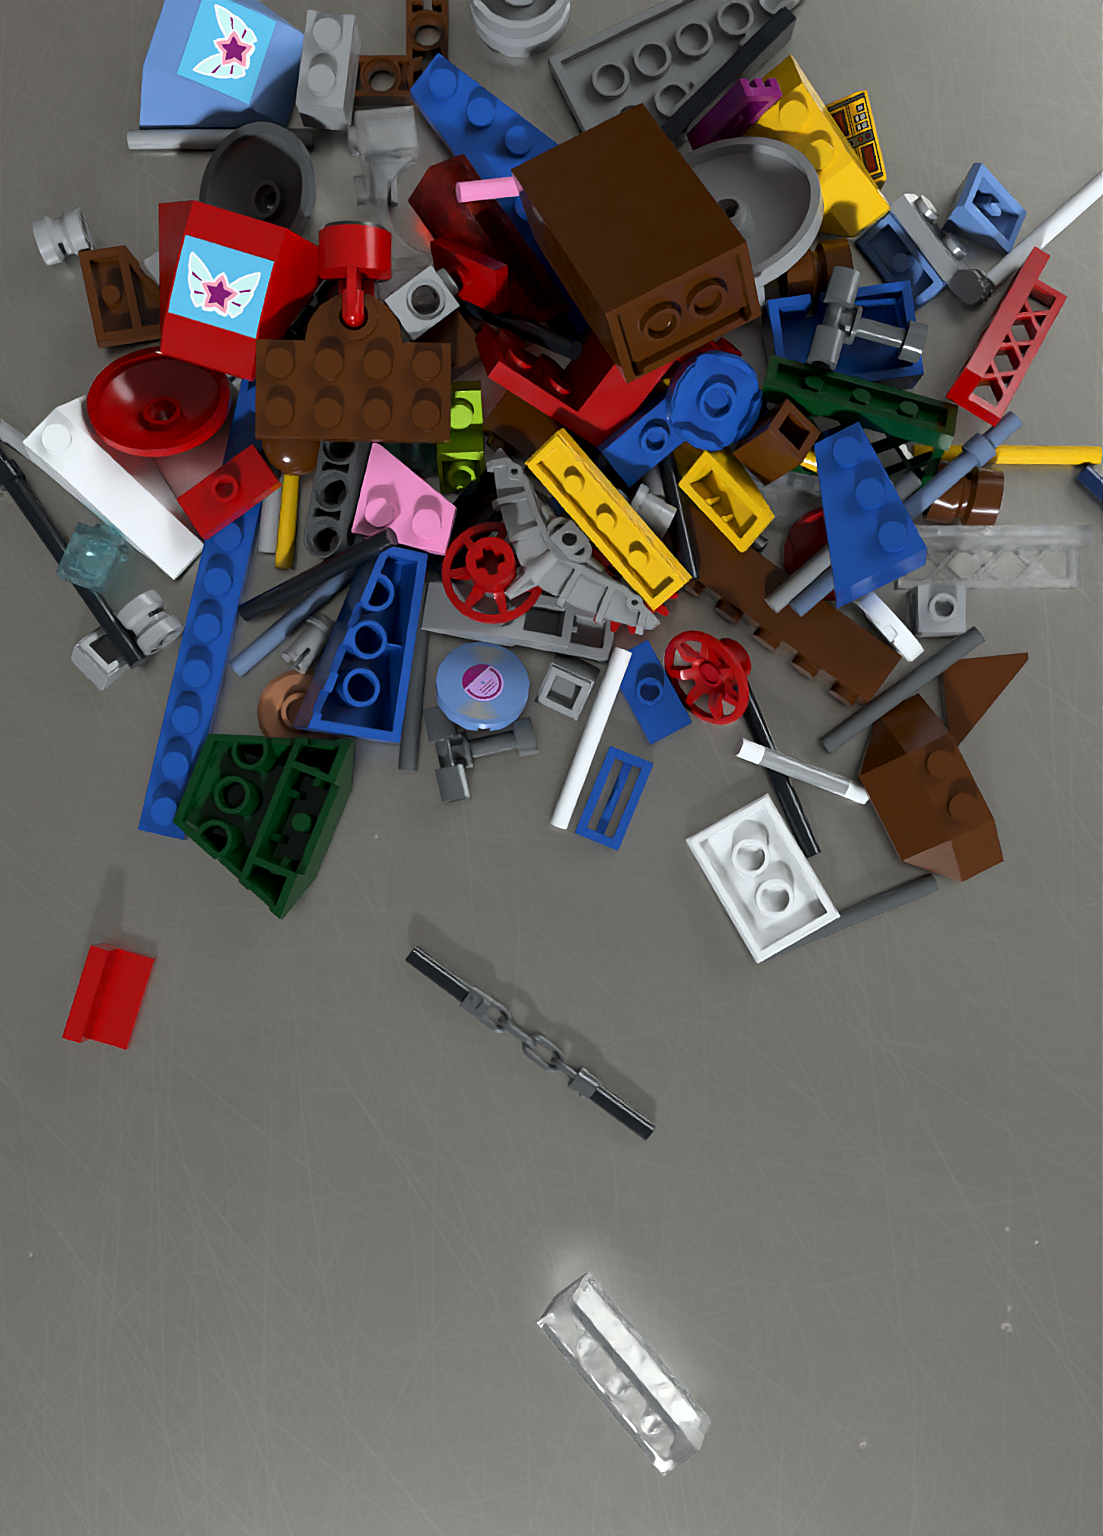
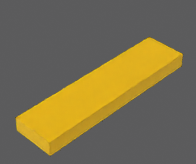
M564 428L558 430L525 462L528 468L652 611L657 609L692 578Z

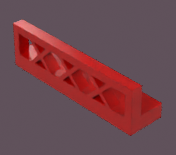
M1035 246L1013 276L945 398L993 427L1001 420L1067 298L1064 294L1038 279L1050 255ZM1031 295L1048 305V310L1032 312L1027 301L1028 296ZM1024 325L1030 340L1015 341L1010 329L1011 326ZM1007 355L1014 371L999 372L993 358L995 356ZM990 386L997 404L993 406L973 394V390L976 387Z

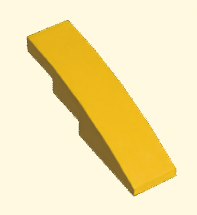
M671 378L661 379L653 391H661L662 393L669 386ZM684 441L674 449L678 473L683 477L678 483L679 487L741 553L745 552L775 518L774 514L740 461L732 454L733 451L729 446L722 447L724 449L709 451L695 448Z

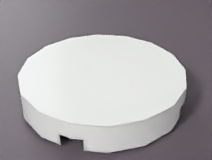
M873 591L852 601L862 615L865 614L885 641L902 658H905L907 662L909 660L912 662L924 651L912 633Z

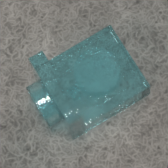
M78 522L57 568L56 573L59 579L105 594L118 562L126 563L130 555L125 540L117 530L110 526L95 524L92 527Z

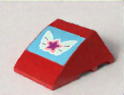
M199 201L158 203L160 352L165 356L253 382L256 378V339L284 340L287 336L286 331L301 310L309 306L314 299L313 294L324 280L318 275L319 246L287 228Z

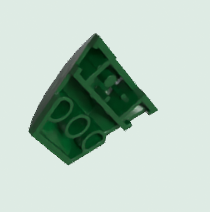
M208 734L173 823L214 860H218L236 876L241 885L247 890H251L269 906V910L275 916L283 919L316 878L351 792L355 741L352 739L325 740L303 737L276 738L254 735Z

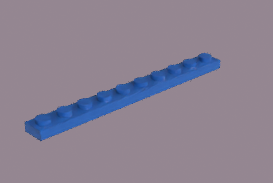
M256 378L253 382L244 379L241 381L222 465L252 444L258 448L265 460L267 459L262 448V440L255 438ZM262 501L204 541L138 830L188 840V835L173 823V819L208 734L213 732L240 615L239 605L243 602L260 528Z

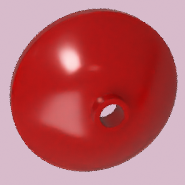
M160 346L133 351L110 363L95 378L87 396L88 416L97 435L108 445L119 451L144 457L171 456L202 444L220 429L231 407L230 385L224 373L162 355Z

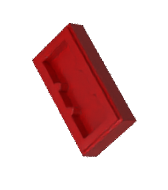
M443 236L430 241L432 267L436 272L442 267L447 271L460 290L455 296L496 315L509 310L507 264Z
M252 444L176 500L200 536L208 540L283 485L258 448Z

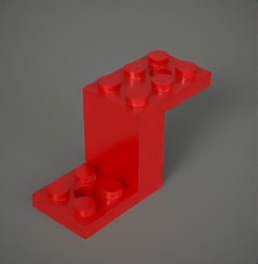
M485 324L475 337V342L488 378L596 447L630 419L675 360L683 363L697 353L715 349L733 353L739 357L742 356V353L732 343L720 337L717 342L712 340L627 384L594 332L590 334L582 345L580 356L575 360H571L564 370L549 356L541 353L537 358L525 350V343L508 329L502 328L498 332Z

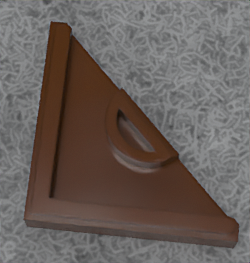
M1028 652L960 659L939 674L944 725L951 732L957 746L960 745L1028 661Z

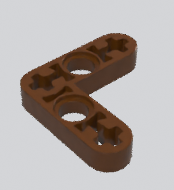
M406 0V55H360L358 71H361L360 80L363 90L355 88L353 106H416L410 97V89L424 72L423 59L433 60L437 53H439L449 61V0H432V10H424L423 0ZM432 25L438 28L441 32L439 40L433 45L428 46L417 42L415 34L420 27ZM381 70L388 71L395 77L394 84L386 91H376L369 85V79L372 74Z

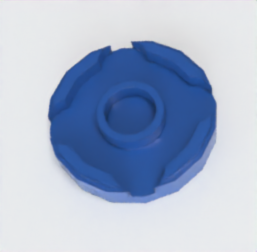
M716 349L697 353L683 362L670 379L665 397L667 418L674 432L695 448L709 451L724 449L722 447L728 446L731 443L736 444L744 439L756 424L763 403L762 390L759 389L756 379L758 376L754 368L741 357Z

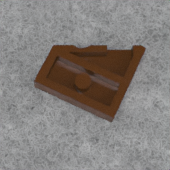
M122 245L78 252L98 349L160 339L159 287L140 268L139 262L129 249Z

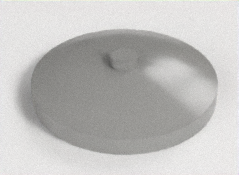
M736 137L707 144L683 156L747 241L756 288L782 275L806 253L820 229L824 214V200L817 172L812 163L799 150L770 138Z

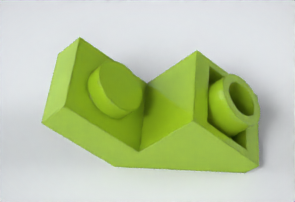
M481 380L452 382L451 444L437 443L440 493L463 492L472 480L475 482L486 468L485 440L482 425L484 420Z

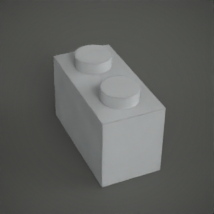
M307 10L296 95V106L304 127L350 132L361 38L355 15Z

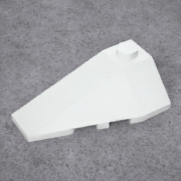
M88 394L56 407L23 441L30 459L175 581L202 552L204 543L176 500L177 498L152 457L124 453L104 442L97 435L90 422L87 411Z

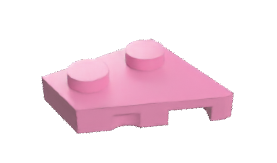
M372 443L351 530L352 534L368 538L390 527L397 535L398 546L445 556L457 513L456 507L383 446Z

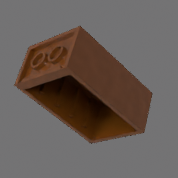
M643 103L511 169L536 244L627 384L762 315L747 241Z

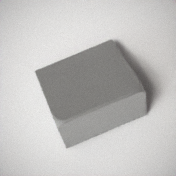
M101 626L74 645L71 661L101 691L108 688L129 667Z
M557 653L548 669L535 701L578 720L600 673V669L575 656Z

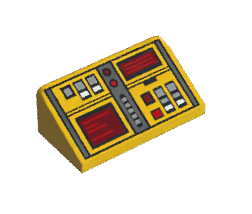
M867 90L855 92L825 105L881 191L887 177Z

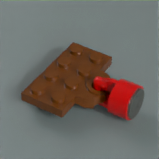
M336 221L326 224L324 228L319 230L318 275L325 280L338 283V295H335L318 307L309 320L305 340L256 339L255 438L257 440L451 444L452 344L403 342L400 324L387 305L375 298V284L387 282L392 278V234L382 225L365 221Z

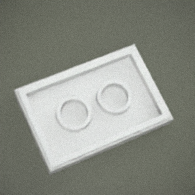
M768 793L686 839L688 847L756 964L840 917Z

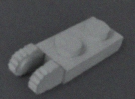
M903 193L890 204L891 211L954 295L960 297L959 301H962L963 304H968V306L971 304L977 305L978 303L983 304V301H988V297H991L990 294L993 292L991 290L993 285L990 284V280L986 279L987 275L982 269L969 268L963 259L967 255L966 249L951 232L947 235L944 234L935 222L939 218V213L924 195L918 198L915 194Z

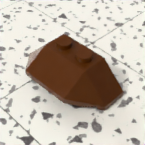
M918 693L905 699L873 722L858 778L900 861L959 882H963L1003 862L994 817L951 732L922 696Z

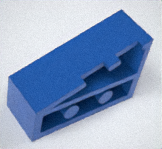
M859 422L815 443L814 451L836 606L839 608L926 564L927 547Z

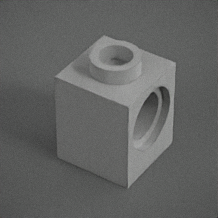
M427 265L384 297L382 301L390 308L409 339L414 341L460 306L453 297L460 290L443 267L436 272L432 265ZM421 285L431 287L437 296V304L428 314L418 313L411 303L413 291Z
M917 585L906 593L907 629L916 639H954L966 633V585Z

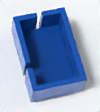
M910 280L858 287L854 304L863 307L861 317L902 329L906 328L909 320L916 322ZM825 292L819 293L812 308V317H805L812 304L810 294L767 300L761 315L767 362H769L771 354L801 363L806 362L814 331L817 325H822L826 309L821 307ZM856 336L852 345L843 343L837 366L834 369V372L900 390L913 389L924 375L922 356H920L917 364L897 359L899 348Z

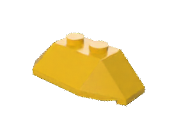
M790 54L762 77L763 83L768 78H776L782 96L741 137L774 139L794 147L805 155L817 172L823 193L824 214L818 232L854 238L890 211L891 206L800 66Z

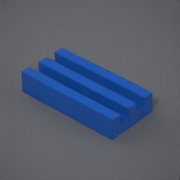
M610 746L574 833L618 851L654 763ZM618 759L623 761V765L595 831L587 828L614 760ZM632 766H635L641 770L613 838L604 835L630 770Z

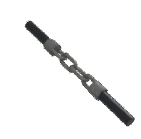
M417 945L405 959L406 962L461 1002L459 1005L461 1008L495 1032L507 1030L523 1042L522 1049L524 1054L548 1072L560 1070L570 1078L567 1087L572 1091L578 1092L580 1097L590 1099L644 1141L653 1133L656 1128L655 1124L601 1085L597 1077L591 1075L585 1067L581 1066L574 1071L567 1066L563 1052L544 1036L534 1033L526 1035L514 1026L511 1013L476 985L472 988ZM491 1006L505 1017V1019L502 1017L498 1018L499 1025H496L484 1016ZM535 1041L540 1042L556 1054L558 1058L552 1057L550 1060L553 1065L548 1064L530 1050V1048H536L537 1044Z

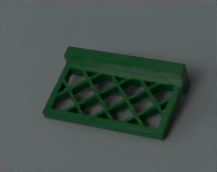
M771 354L761 387L763 403L758 418L769 411L766 406L767 402L778 405L788 399L819 431L820 429L812 419L814 417L821 416L840 423L839 426L821 432L815 443L857 422L860 423L862 429L885 434L886 438L873 442L871 445L876 454L894 448L902 459L901 462L884 468L890 480L908 471H912L922 483L903 503L933 478L944 451L949 450L955 437L958 405ZM913 441L933 448L929 452L913 457L905 444ZM801 465L788 472V474L818 482L817 473Z

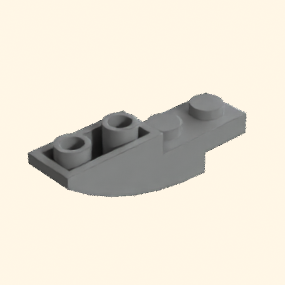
M428 582L420 625L422 630L507 647L520 645L605 663L610 660L615 633L610 631V620L605 619L602 625L596 624L593 621L595 614L574 607L569 603L561 608L556 605L558 598L540 595L532 608L517 619L499 624L481 623L464 616L453 606L446 595L443 582ZM452 583L455 594L465 603L474 585ZM486 592L483 598L472 608L474 611L483 614H500L492 593ZM524 592L511 600L506 596L507 610L511 611L522 605L530 593Z

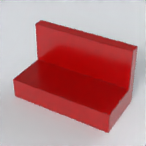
M106 943L90 945L62 1038L77 1043L91 1039L124 1050L129 1049L156 959Z

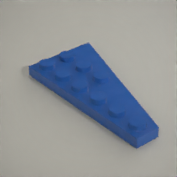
M437 53L410 89V97L441 142L446 144L458 161L468 181L513 176L512 168L559 145L439 53ZM520 196L485 200L487 208L526 263L530 265L546 288V291L581 338L588 329L589 324L536 244Z

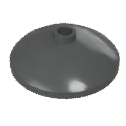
M271 122L246 124L230 133L212 154L202 178L199 202L278 225L302 236L312 214L316 192L315 172L308 150L293 132Z

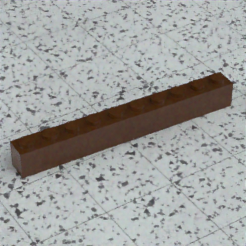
M509 390L506 391L482 424L484 435L488 437L485 443L490 449L496 452L501 448L509 457L513 455L524 464L562 428L567 431L590 459L600 452L596 446ZM528 466L524 468V472L527 475L541 482ZM613 467L604 473L611 484L628 497L630 503L640 484H643L641 477L632 486L628 487ZM684 500L701 578L689 581L682 587L695 596H699L701 592L717 602L714 609L732 623L737 624L739 620H742L755 630L752 636L766 648L776 651L779 647L793 657L790 662L791 665L805 676L814 679L818 675L832 685L829 692L844 704L852 707L855 702L860 706L869 703L902 656L823 599L802 617L792 609L789 603L776 613L766 603L765 598L788 579L790 575L751 547L741 553L704 513ZM669 525L661 541L664 542V545L677 559Z

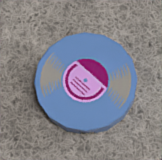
M482 641L462 644L449 652L438 666L435 682L436 698L440 709L449 720L464 729L478 731V728H490V731L499 730L516 721L526 707L530 686L526 667L513 652L499 644Z

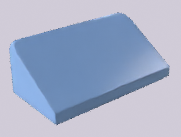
M891 210L855 241L886 283L910 280L915 312L949 287Z

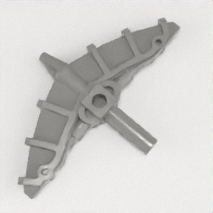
M501 448L494 452L492 460L486 462L487 472H493L495 476L497 499L492 501L494 511H501L508 534L504 541L511 549H514L522 567L521 571L504 592L506 596L511 600L538 586L558 597L556 605L563 608L569 603L574 607L595 614V622L601 625L607 619L636 627L635 634L643 635L644 629L653 630L659 625L660 621L646 607L643 599L636 595L628 585L614 580L605 572L606 568L592 556L590 538L579 525L575 524L571 519L557 517L550 507L544 505L536 495L532 481L523 472L522 467L514 463ZM618 489L617 491L624 497V499L629 504H631L628 497L620 489Z

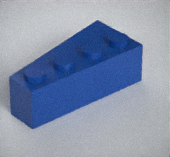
M392 547L359 564L292 728L380 743H400L428 559L427 553Z

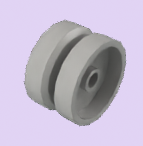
M470 0V15L477 35L492 50L508 57H532L547 51L562 37L570 19V0Z

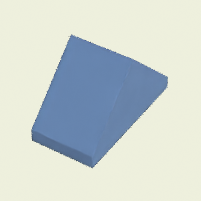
M974 163L958 188L941 230L948 233L951 232L958 237L1000 254H1009L1027 212L983 163Z

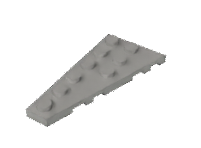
M664 0L548 57V66L582 133L640 103H643L661 127L780 8L786 7L790 11L800 0Z

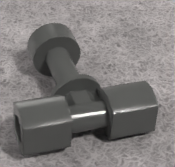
M834 266L821 307L826 309L822 325H817L814 331L805 364L834 371L843 343L852 345L855 336L899 348L897 359L917 364L926 342L929 325L909 320L906 328L902 329L861 317L863 307L855 305L854 302L862 273L851 268Z
M439 706L422 710L429 743L436 746L440 769L435 770L443 804L471 798L465 769L474 768L473 758L518 748L520 757L538 753L530 717L517 719L512 722L514 730L468 740L466 731L457 733L455 723L448 719Z

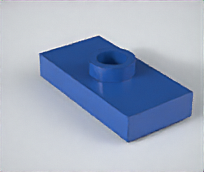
M668 388L597 447L628 487L632 486L685 441L674 432L667 418L665 397Z
M646 640L627 650L632 652L619 689L646 739L652 745L691 724L692 721L649 641Z

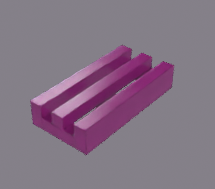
M754 78L750 83L747 79H739L686 134L692 150L720 140L741 137L782 96L776 78H768L764 83L762 78Z

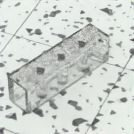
M586 1272L554 1296L537 1324L662 1475H666L698 1453L712 1420L593 1277Z

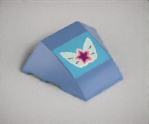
M165 0L143 63L139 129H238L253 122H271L287 129L296 103L304 33L258 0Z

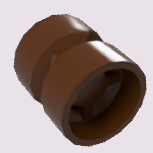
M839 238L819 241L814 251H811L809 248L798 262L778 277L780 297L810 294L811 302L813 303L819 293L826 291L834 266L854 269L852 253L847 239Z
M941 459L934 476L951 461ZM975 466L922 512V518L950 524L955 518H959L963 527L990 531L996 522L1002 502L1004 472L999 469L978 468Z

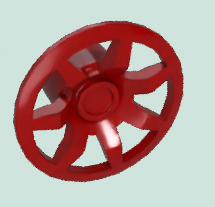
M504 522L480 523L462 532L446 551L442 564V582L448 599L461 614L481 623L499 624L517 619L532 608L543 591L538 586L526 591L530 595L523 604L511 611L507 610L504 592L517 576V568L521 567L516 554L513 553L511 547L504 541L507 537ZM498 532L496 537H484L476 542L471 540L482 533ZM465 545L468 550L465 560L466 567L451 569L455 555ZM451 579H471L474 586L465 603L455 594ZM486 592L492 593L500 614H483L474 611L472 608L483 598Z
M694 630L685 631L673 637L665 650L664 666L665 672L683 706L696 717L711 724L726 725L737 721L744 714L749 701L747 677L751 672V660L744 647L731 638H721L718 640L710 634ZM685 641L702 643L700 652L694 651ZM676 649L681 658L686 662L692 663V665L674 666V653ZM677 678L680 680H694L695 685L688 695L680 687ZM736 685L738 686V693L733 689ZM704 693L709 695L708 708L711 713L705 712L694 704ZM722 698L724 701L735 706L731 714L724 715Z

